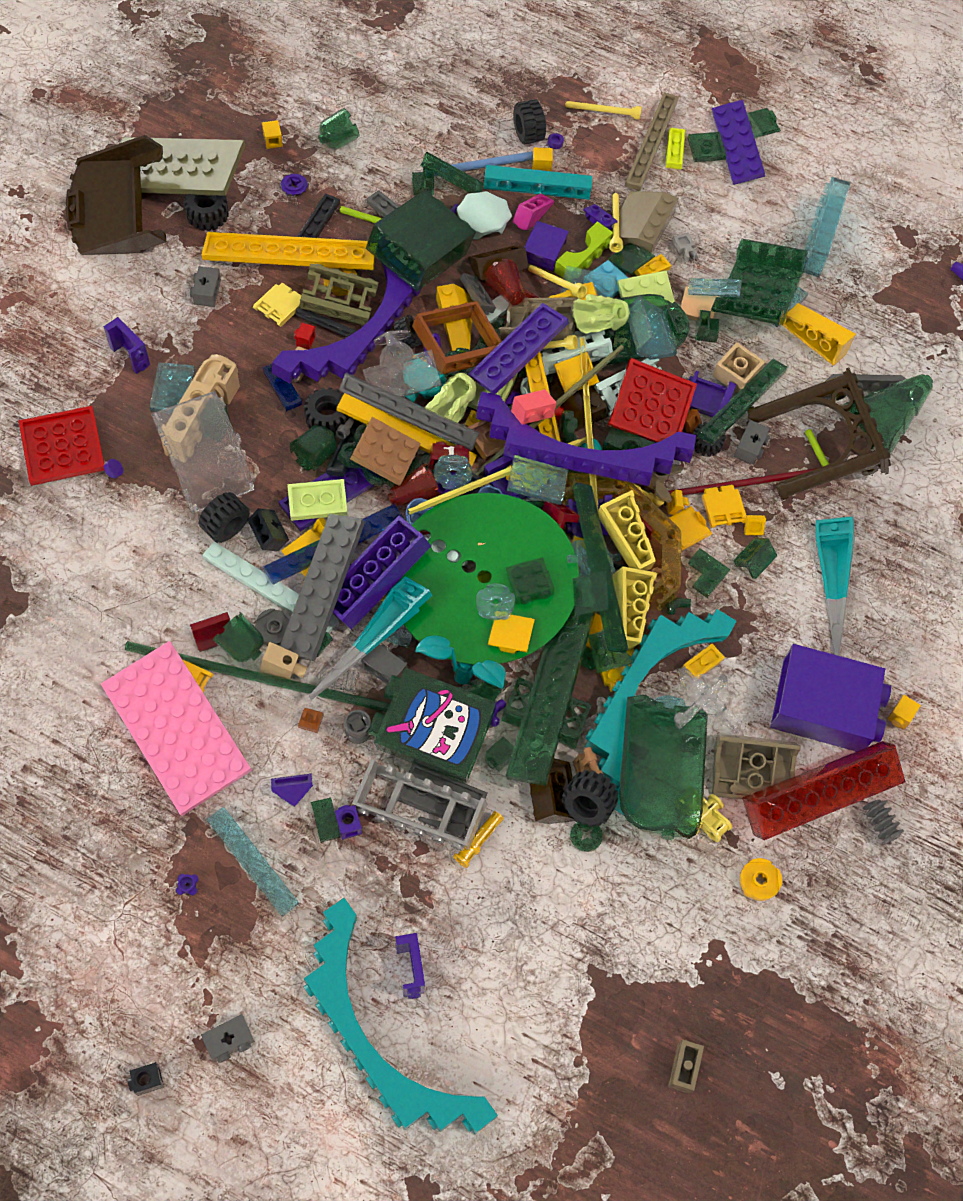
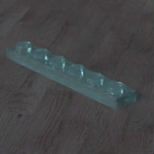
M224 807L207 819L211 827L282 917L299 904L298 900Z

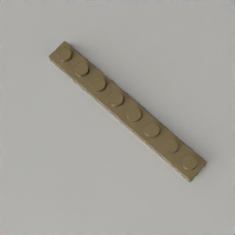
M666 92L663 93L628 175L625 187L641 191L677 105L678 96Z

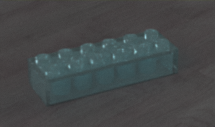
M831 177L829 183L826 182L823 189L825 195L821 194L818 202L821 206H817L815 212L817 218L813 219L811 225L813 230L809 231L807 237L809 242H806L803 250L805 255L802 254L799 262L802 265L800 272L820 277L832 246L851 182Z

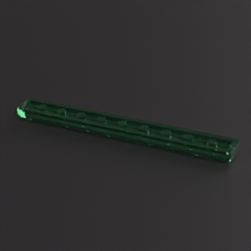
M576 482L572 487L578 515H580L581 529L607 649L610 652L625 653L629 649L591 485Z

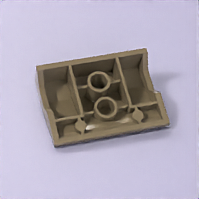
M630 191L619 211V237L623 241V246L632 243L642 247L646 256L650 257L675 213L679 198L665 192Z
M512 298L507 309L506 326L499 328L501 340L503 341L542 303L565 316L569 321V324L551 341L564 340L567 336L574 335L576 323L572 317V309L575 304L574 302L578 298Z
M717 733L714 750L712 794L718 797L793 806L796 785V758L801 746L796 742Z

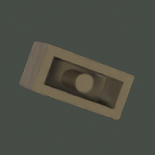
M681 1040L678 1043L669 1080V1088L688 1094L695 1090L704 1046L686 1040Z

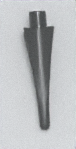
M425 817L418 818L420 822L439 829L441 821ZM448 823L445 833L463 839L466 837L468 830L465 828L466 824Z

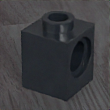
M157 1062L129 1071L131 1076L127 1078L130 1092L134 1091V1094L137 1096L164 1088L160 1065ZM149 1074V1083L141 1086L139 1083L141 1076Z

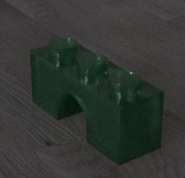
M611 427L602 450H629L642 448L656 442Z

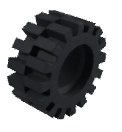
M410 315L394 323V329L396 330L394 332L397 334V339L400 340L399 343L403 344V347L407 348V350L422 344L412 326L415 318L413 319V316Z
M703 422V425L700 423L695 428L693 435H696L694 449L697 448L696 452L698 454L701 451L702 456L706 453L707 457H711V454L715 456L723 448L726 440L725 431L722 432V427L717 428L718 424L716 423L713 426V422H709L708 425L707 422ZM702 436H711L715 442L707 443L702 439Z

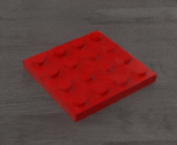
M631 358L628 362L608 425L653 443L661 442L677 432H682L697 383Z
M93 406L18 420L28 479L31 486L104 471L105 463Z

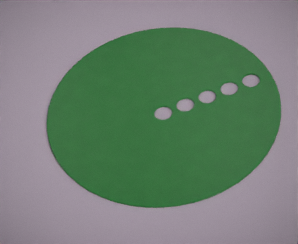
M475 493L442 502L428 510L411 525L417 531L426 530L431 535L428 540L431 547L399 580L401 581L406 576L429 589L432 594L419 607L420 611L404 623L407 630L417 641L421 642L429 636H441L449 640V647L454 648L456 662L475 665L477 662L483 663L486 660L502 664L523 658L540 649L561 630L568 620L578 593V562L572 544L565 532L553 518L540 508L509 495ZM434 541H443L446 544L445 549L442 552L433 551L432 543ZM452 550L458 551L461 554L460 560L454 563L448 561V552ZM471 560L475 562L476 569L471 573L465 572L462 569V564L465 561ZM479 572H490L492 575L491 580L487 583H481L477 578ZM496 612L535 619L527 652L516 651L513 654L500 651L499 647L488 645Z

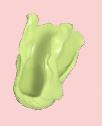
M587 294L585 296L586 300L578 298L574 302L572 317L579 331L585 334L597 333L609 328L617 330L626 324L629 318L628 304L622 300Z
M465 373L455 374L447 380L445 385L442 386L441 391L425 408L458 423L464 416L468 403L475 399L476 384L474 380Z

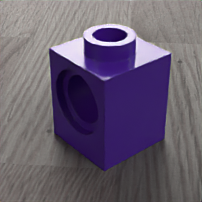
M355 805L339 807L335 811V816L342 840L361 835L362 829ZM346 817L353 819L351 824H344L342 821Z

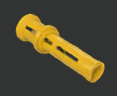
M493 811L476 832L470 850L463 848V851H459L458 854L455 853L453 858L461 866L468 868L472 858L480 853V847L504 820L503 816Z

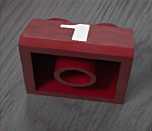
M445 442L432 444L428 469L443 472L454 471L460 475L465 474L469 466V449L462 445L449 446Z

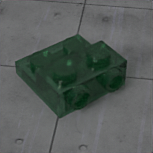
M543 557L506 567V573L516 604H528L535 599H547L554 594V586Z

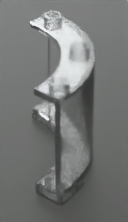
M215 391L151 414L155 428L169 453V459L174 471L178 475L184 498L192 514L203 510L209 502L225 492H232L236 496H240L255 490L253 482L256 480L253 472H249L241 450L240 443L242 441L238 432H234L224 410L226 407L222 397H218Z

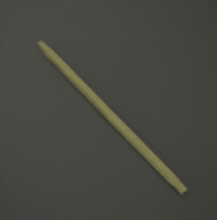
M620 345L615 351L611 352L556 401L555 410L624 349V346ZM543 420L532 422L529 426L535 428ZM505 447L486 462L475 474L480 476L484 473L485 465L503 457Z

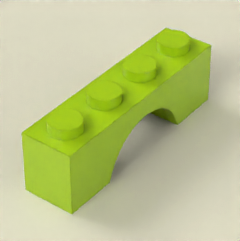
M596 222L586 234L585 243L588 248L579 253L566 251L556 261L554 272L570 283L575 278L577 279L585 268L590 267L595 258L598 259L605 248H609L613 232L599 222Z

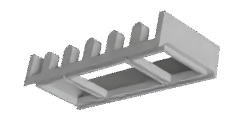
M371 759L352 803L353 806L355 805L357 813L361 815H374L376 820L387 823L388 820L393 822L394 826L399 829L405 830L406 827L410 828L416 835L422 837L425 834L429 835L433 841L441 844L444 841L451 843V847L463 851V848L470 850L478 825L488 805L484 798L477 800L466 792H462V794L457 793L449 786L444 785L440 787L426 778L423 781L415 778L412 773L406 772L404 774L398 772L390 765H387V767L378 765L374 759ZM376 774L397 781L385 811L364 804ZM404 784L450 800L438 830L392 814ZM456 803L476 810L465 839L445 833Z

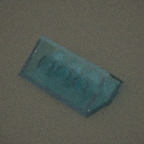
M638 296L628 306L630 314L627 320L637 354L649 360L675 356L677 350L665 312L641 296Z

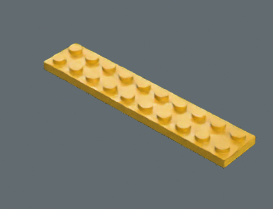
M207 232L201 255L202 260L295 266L321 264L324 267L373 270L377 242Z

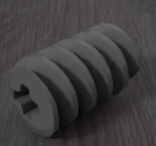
M878 799L866 804L863 810H869L866 816L873 817L870 823L872 825L877 824L874 830L875 832H881L878 838L885 839L882 842V845H885L899 838L904 830L896 829L900 822H892L896 815H889L888 813L892 808L884 807L888 800L881 801Z

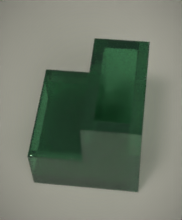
M423 165L422 172H412L413 196L434 195L433 165Z
M700 310L696 321L695 340L717 342L719 319L710 318L711 311Z

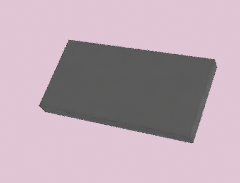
M412 763L409 773H412L415 778L423 781L425 778L429 779L440 787L444 785L449 786L453 791L460 794L466 792L477 800L481 798L486 799L488 792L416 763ZM404 784L397 801L443 819L450 800ZM456 803L449 822L466 824L465 828L469 829L476 810Z

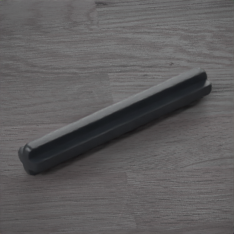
M300 307L296 309V317L344 337H348L357 331Z

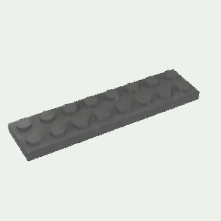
M329 514L280 645V647L298 654V659L314 662L316 660L365 524L363 518Z

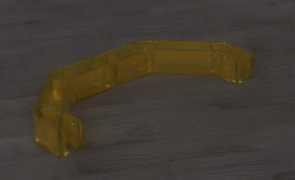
M562 474L544 489V498L551 500L550 496L557 491L560 492V495L557 498L553 496L552 500L562 502L563 504L570 498H591L589 474ZM596 475L597 499H603L605 495H612V498L615 499L633 490L635 503L640 511L639 515L654 529L652 536L661 543L660 581L653 586V593L649 600L650 602L654 601L653 596L662 592L664 597L661 600L659 598L655 600L657 602L656 608L660 611L679 593L681 585V530L632 482ZM564 484H570L571 486H570V487H565V486H563V485H564ZM620 485L623 488L617 489L615 486ZM642 510H647V511H649V513H648V514H644V513H642L641 511H642ZM673 535L675 538L669 539L667 536ZM673 584L675 588L670 589L666 585Z

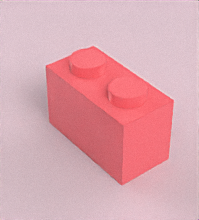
M545 389L514 397L511 411L523 425L553 417L557 403Z

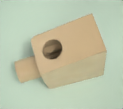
M269 642L262 659L260 672L290 681L292 674L304 678L307 666L297 663L298 654Z

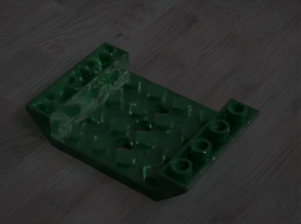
M742 238L737 248V258L721 296L715 298L711 311L783 325L801 281L808 250Z

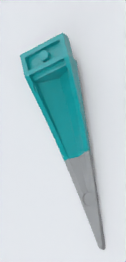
M853 516L816 520L815 537L827 601L834 655L838 656L840 655L855 542Z
M406 576L390 590L354 644L332 671L313 690L309 698L312 700L417 614L420 611L419 607L432 596L430 590Z

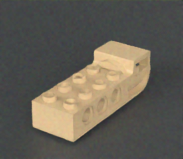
M215 354L202 363L160 434L165 455L186 462L188 457L192 456L194 447L197 442H200L204 429L208 428L212 415L218 411L219 403L223 402L229 405L240 387L238 369L234 362L224 356ZM225 368L229 370V372L226 373L223 371V369Z

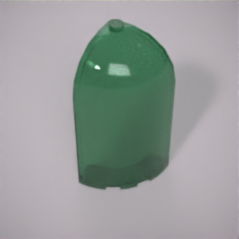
M646 694L627 697L619 789L620 809L629 823L645 833L661 837L665 840L690 839L698 832L703 812L708 713L700 706L674 705L673 709L663 707L664 703L656 701Z

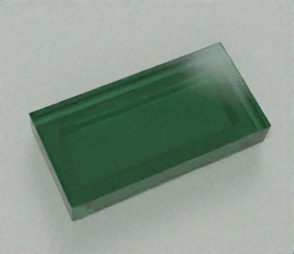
M331 797L311 802L320 843L341 838Z

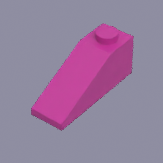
M540 193L519 204L513 223L522 230L530 229L554 204V200Z

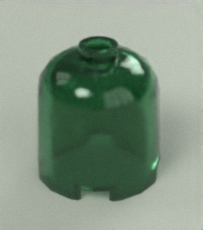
M340 109L320 122V135H318V139L322 145L325 144L328 148L335 150L355 141L360 136L356 123L352 124L349 119L351 114L347 109Z
M314 426L294 439L289 447L290 452H294L298 458L296 462L303 469L316 471L334 454L337 444L331 430L323 426Z
M242 612L223 627L225 629L223 633L217 634L213 638V641L240 663L247 662L250 659L255 661L262 654L260 649L264 644L263 635Z

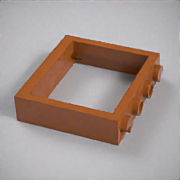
M477 301L416 314L412 325L441 375L477 366L502 342ZM471 318L488 347L445 357L428 327Z

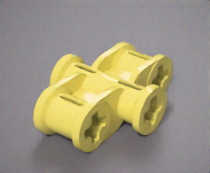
M689 786L686 789L687 792L681 798L675 800L677 807L689 817V819L683 821L684 826L694 835H697L701 828L713 841L719 842L721 836L733 827L730 821L717 811L724 807L723 802L714 794H710L708 800H706L696 789Z

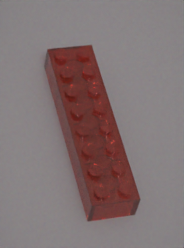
M881 741L742 797L753 835L762 840H767L903 784L906 781L895 744Z

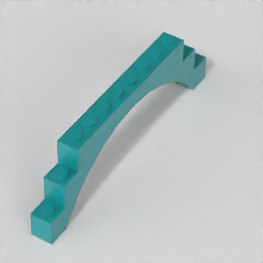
M718 609L712 614L708 613L704 621L690 612L684 617L680 616L676 624L662 615L656 620L652 619L647 627L650 631L647 635L644 634L642 636L639 650L635 649L630 657L632 660L630 666L626 665L621 673L623 675L621 682L618 680L612 689L614 691L613 696H609L603 705L605 707L604 712H599L594 720V723H596L595 728H590L585 736L587 742L584 747H591L594 753L602 757L597 764L599 770H602L605 778L611 779L610 782L616 786L615 790H618L619 800L614 810L627 818L634 813L643 797L632 773L627 750V722L630 706L638 686L651 668L674 652L697 644L723 642L732 631L736 620Z
M342 898L323 912L325 919L322 921L329 931H333L314 944L315 952L313 955L319 964L322 962L324 964L304 978L306 985L303 988L309 997L314 995L318 1001L315 1005L322 1016L327 1014L331 1020L328 1022V1025L335 1034L339 1032L343 1039L340 1041L347 1052L352 1051L356 1057L353 1059V1062L360 1071L362 1069L365 1070L368 1075L365 1078L372 1090L377 1088L381 1094L378 1098L384 1108L390 1107L394 1113L391 1118L398 1128L403 1126L406 1130L424 1115L428 1114L429 1117L426 1120L432 1129H438L439 1132H442L462 1116L464 1119L461 1122L469 1133L473 1131L476 1135L498 1116L485 1096L451 1095L429 1089L402 1075L387 1063L367 1040L352 1008L348 995L346 976L348 947L357 921V915L347 900Z

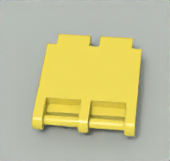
M281 283L279 286L275 284L254 304L253 308L263 312L265 317L273 319L281 327L295 314L296 309L300 307L301 295L296 291L292 292V289L284 283Z

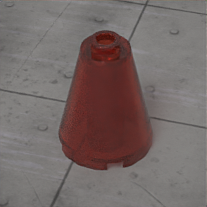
M502 259L503 261L500 263H493L486 272L487 284L511 305L522 303L525 299V293L516 263L510 259Z
M427 463L422 464L407 475L400 486L396 484L389 489L390 493L387 495L391 504L395 503L396 506L409 504L417 498L430 500L441 495V493L437 494L436 492L439 487L431 470H426L425 468L428 466Z

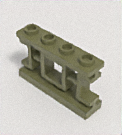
M310 264L308 279L315 281L312 291L303 289L300 308L365 325L369 321L372 309L364 306L366 295L375 298L378 282L371 278L358 277L353 273L348 274L338 269L326 268L321 264ZM320 278L330 280L329 286L320 285ZM333 286L349 290L346 301L330 297ZM354 287L363 289V295L353 294ZM316 292L326 293L325 300L316 298ZM350 301L359 302V309L349 307Z

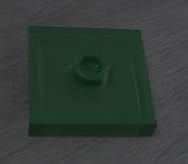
M720 132L688 134L687 139L694 162L726 159Z

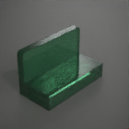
M755 537L733 561L737 567L747 568L752 579H757L777 557V553L769 539Z

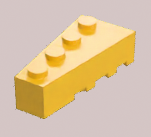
M797 303L785 314L781 324L833 366L847 354L856 336V333L800 303Z

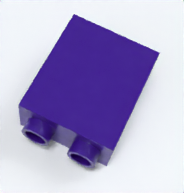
M792 644L783 659L770 728L863 753L872 742L880 743L885 732L886 721L879 719L878 713L880 706L884 708L887 706L891 695V685L883 683L886 668Z

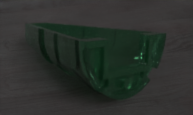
M920 374L893 383L890 387L871 392L863 398L864 403L868 402L871 412L869 414L871 418H875L878 426L876 428L877 433L881 432L884 439L883 447L888 448L890 455L901 437L906 433L914 417L919 414L932 391L933 380L929 375ZM854 404L849 412L859 415ZM863 423L860 424L859 427L867 433Z

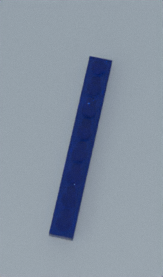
M393 504L363 518L365 524L358 543L383 532L398 516L404 519L397 506ZM319 540L263 566V570L271 583L274 585L310 567Z

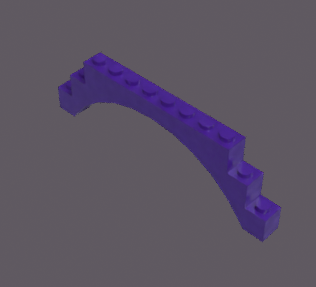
M386 229L377 239L376 252L384 268L386 292L382 304L374 316L360 330L328 346L309 350H282L272 362V374L288 383H291L294 378L297 379L300 373L317 382L322 377H326L329 371L342 379L345 373L355 374L357 366L364 363L367 354L373 352L376 343L384 338L385 332L393 327L396 318L399 319L402 316L405 307L408 308L413 297H417L421 291V281L413 282L407 279L387 263L380 254L382 248L394 241L393 232ZM407 257L403 259L404 261L409 260L408 264H412V258Z
M482 391L477 406L476 419L492 422L490 437L506 441L504 456L647 486L650 485L653 471L670 474L674 460L690 463L695 446L696 435L677 432L661 442L642 448L629 450L581 448L541 434L527 424L522 425L500 395Z

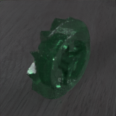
M578 821L570 831V839L577 849L590 852L600 846L603 834L599 826L589 827L588 824L582 825ZM584 830L585 832H588L592 830L590 835L592 839H589L587 837L586 839H583L581 841L583 836L582 831Z

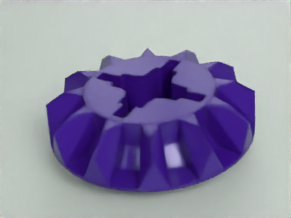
M289 174L282 179L281 187L282 191L286 192L287 195L292 194L294 197L295 194L301 196L302 192H306L308 183L306 178L300 174Z

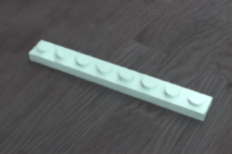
M213 542L202 555L203 559L289 613H293L299 597L297 592L216 542ZM334 615L330 618L325 632L326 636L331 633L339 622V619Z

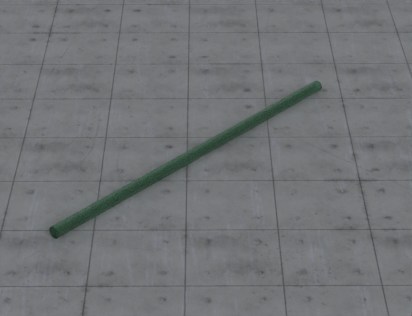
M127 641L125 644V651L147 655L157 649ZM178 653L181 659L209 671L306 694H311L317 687L303 682ZM328 688L318 695L319 697L398 716H404L407 709L404 706Z

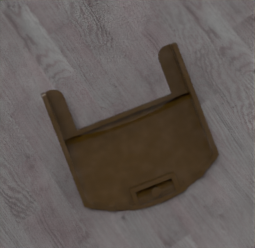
M143 135L77 158L75 173L70 175V180H72L71 187L67 189L66 221L68 230L72 233V242L76 244L77 250L81 255L143 253V249L167 242L164 231L160 229L143 231L140 167H146L148 164L162 160L163 146Z

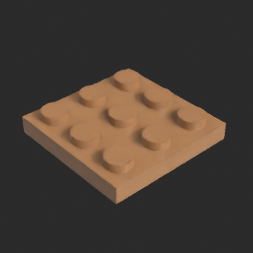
M372 417L350 459L400 486L421 443Z

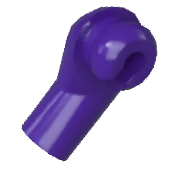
M500 699L488 708L486 723L492 727L499 725L500 719L497 717V713L506 708V702L503 699Z

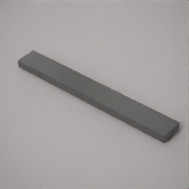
M349 373L344 375L339 391L462 445L467 449H473L479 432Z

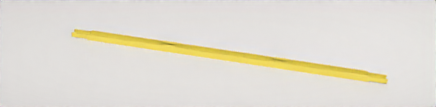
M579 338L580 359L581 355H586L584 338ZM584 345L585 352L581 353V346ZM581 359V374H582V378H583V377L585 376V374H584V371H583V369H582V359ZM587 381L582 386L587 448L594 449L589 383ZM589 474L593 519H597L596 475Z
M584 437L568 444L578 447L586 443L587 440ZM523 461L420 503L418 506L408 509L410 511L408 513L413 514L537 463Z

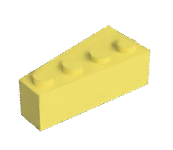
M633 490L601 505L597 516L628 567L648 571L656 560L649 539L646 537L645 526L641 521L640 511L635 503Z
M621 567L613 574V647L632 649L641 643L646 623L645 617L650 606L649 600L654 589L653 583L657 576L656 572Z

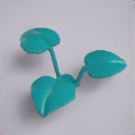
M426 637L416 647L415 652L423 653L435 659L443 660L452 656L453 671L456 672L454 679L459 684H468L474 673L478 678L501 689L504 687L506 672L501 664L486 660L483 663L477 662L473 667L471 664L465 663L457 665L454 648L449 647L450 642L444 637Z

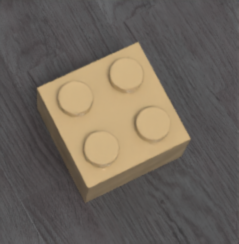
M736 342L716 364L713 377L727 387L729 382L735 383L734 391L742 395L761 374L765 361Z

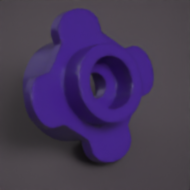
M180 874L177 878V894L188 893L192 896L197 893L196 883L199 881L198 876L195 874L192 876Z

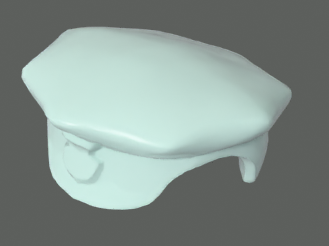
M487 191L467 194L457 207L462 231L471 239H480L484 235L493 232H500L502 234L507 222L512 217L507 201Z

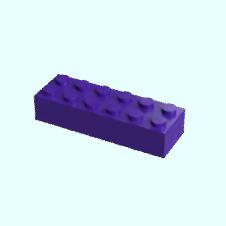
M398 516L349 566L333 614L352 630L431 547L430 543L419 531L402 517Z

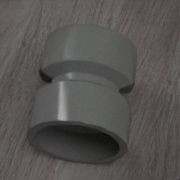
M362 710L349 712L344 721L347 739L354 744L366 742L371 736V720L369 715Z

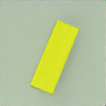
M669 128L665 168L682 169L685 129Z

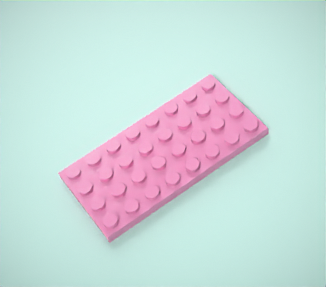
M170 641L101 683V686L181 816L252 771Z

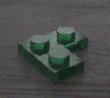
M701 548L698 549L688 562L690 566L702 574L693 584L692 588L706 598L712 594L730 571L728 567Z

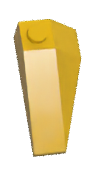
M455 284L437 286L436 301L439 309L472 302L468 291ZM471 318L443 323L452 354L469 352L472 330Z

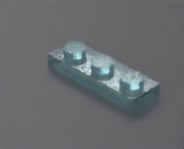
M690 278L688 295L740 297L742 280Z

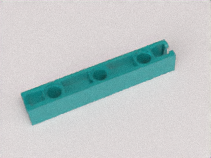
M486 165L484 189L529 194L541 193L548 196L590 200L592 176Z

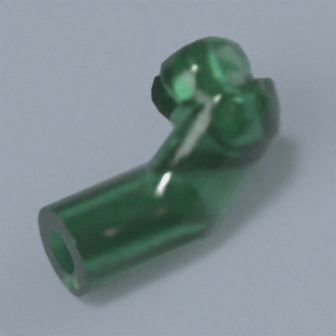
M673 598L666 604V613L675 615L676 609L679 607L690 608L691 599Z

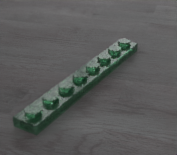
M772 359L699 431L698 437L713 445L787 371L788 367Z

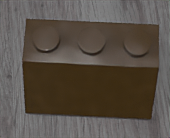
M517 245L468 256L475 276L482 280V282L490 281L494 276H498V278L506 277L511 272H514V274L522 273L524 269L529 268L525 247Z
M560 379L549 388L550 395L554 400H558L565 394ZM592 385L589 386L591 422L593 424L605 418L607 405ZM581 389L560 405V408H563L564 418L574 432L585 428L583 389Z
M543 756L526 763L535 822L555 824L574 821V818L567 814L568 811L564 810V803H562L563 792L573 778L570 762Z

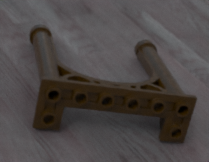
M849 367L846 368V371L841 376L760 406L746 408L749 419L760 423L803 406L823 405L836 411L848 427V445L838 460L821 468L776 483L781 501L788 499V496L856 472H861L864 476L874 474L878 470H880L881 474H889V466H891L889 450L883 447V436L881 432L877 433L876 428L878 426L874 417L871 418L869 414L871 412L868 402L864 403L863 400L865 397L861 387L858 388L857 376L855 372H851ZM846 396L849 399V403L845 406L836 403V401ZM854 404L859 415L849 412ZM863 423L867 433L857 432V427ZM860 438L865 439L868 447L860 450L854 446L855 441ZM851 452L857 455V457L848 459Z

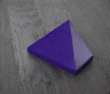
M312 773L271 778V791L294 807L313 786Z

